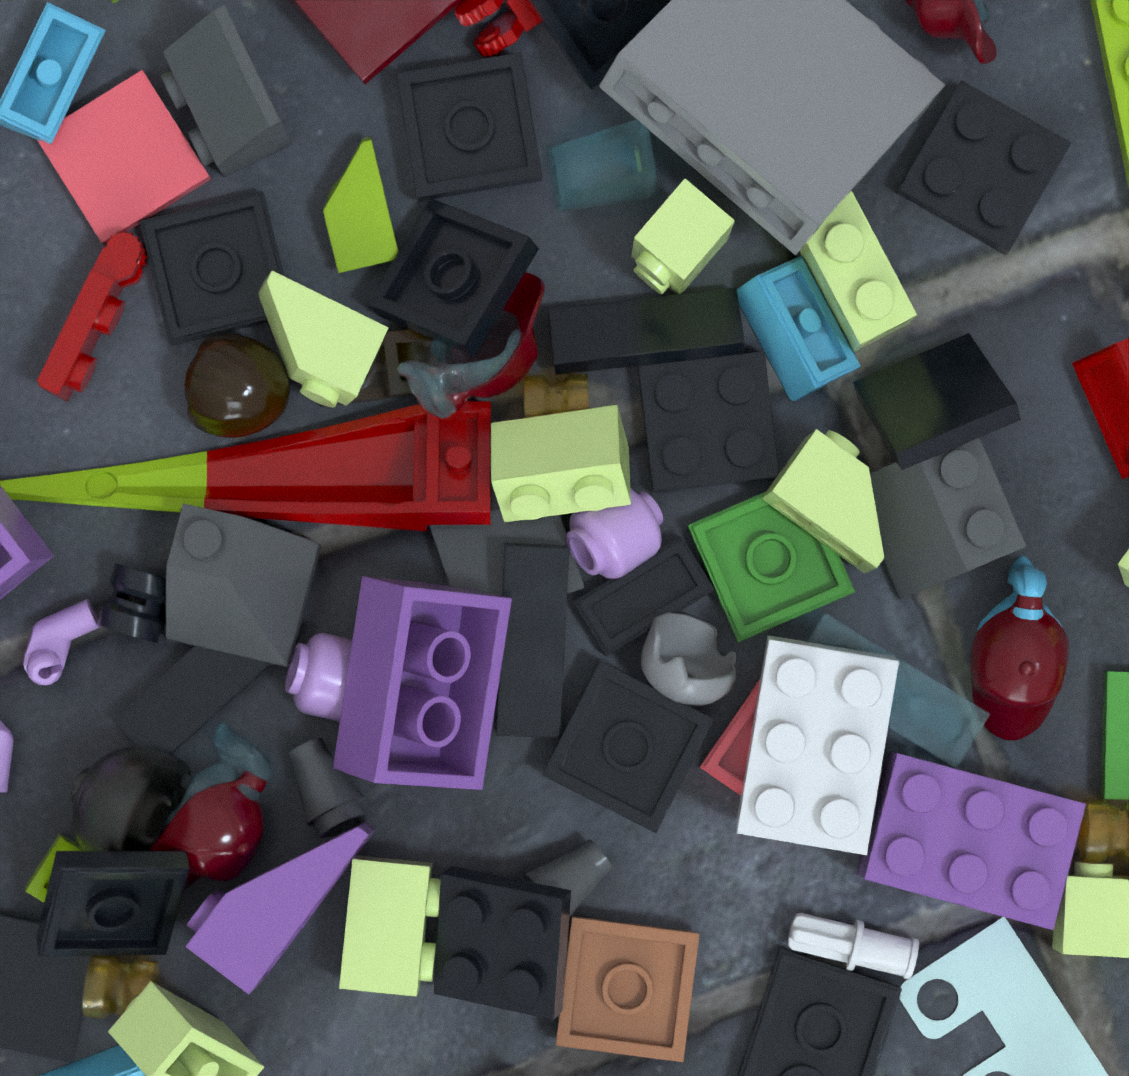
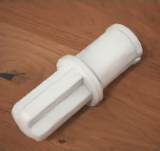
M797 913L795 915L788 936V946L792 950L845 962V969L853 971L855 965L903 976L904 979L909 980L913 974L919 950L918 939H909L864 928V921L856 920L854 925L805 913Z

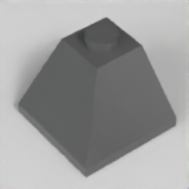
M183 503L166 565V639L290 668L322 545L246 517Z

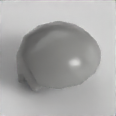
M667 612L653 619L642 649L641 669L654 689L672 701L685 705L703 706L717 701L733 689L736 680V667L734 666L736 663V653L730 651L726 656H722L719 653L716 641L717 629L710 623L687 614Z

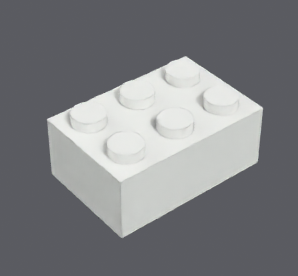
M767 635L736 822L737 834L867 855L899 660L895 656Z

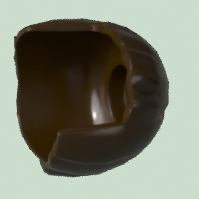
M218 334L206 338L200 344L196 356L186 371L184 389L188 405L187 414L195 428L207 434L223 438H238L260 432L277 421L288 406L290 384L285 366L272 349L250 337L236 334Z

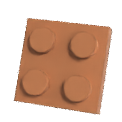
M572 915L566 957L563 1010L559 1014L555 1046L684 1062L700 933L690 930Z

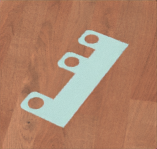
M1005 917L1000 918L912 976L910 980L907 979L901 985L902 991L899 997L901 1003L920 1032L930 1039L941 1038L983 1010L1006 1047L966 1072L963 1076H985L994 1071L1005 1072L1010 1076H1109ZM933 979H942L953 985L958 995V1005L955 1012L944 1020H931L925 1017L918 1008L917 995L923 984Z

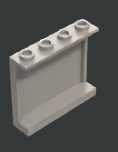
M671 0L618 53L599 87L794 255H797L828 216L909 126L921 117L945 84L929 72L922 62L914 59L881 31L874 21L865 17L846 0Z

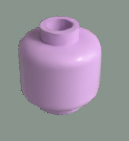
M631 488V505L605 508L599 511L572 513L569 520L570 531L566 534V542L575 561L588 574H600L609 579L620 578L658 552L662 542L659 525L663 523V515L656 501L648 493L640 492L638 494Z
M318 633L311 637L307 644L298 643L296 645L290 668H288L286 674L285 691L286 693L293 694L294 703L300 712L340 722L352 646L351 639L328 633Z

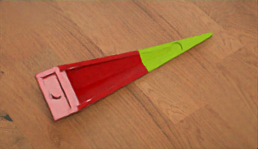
M466 401L457 411L448 408L443 402H424L370 417L242 445L105 468L1 480L0 485L12 500L181 512L184 503L246 518L427 531V525H491V401Z

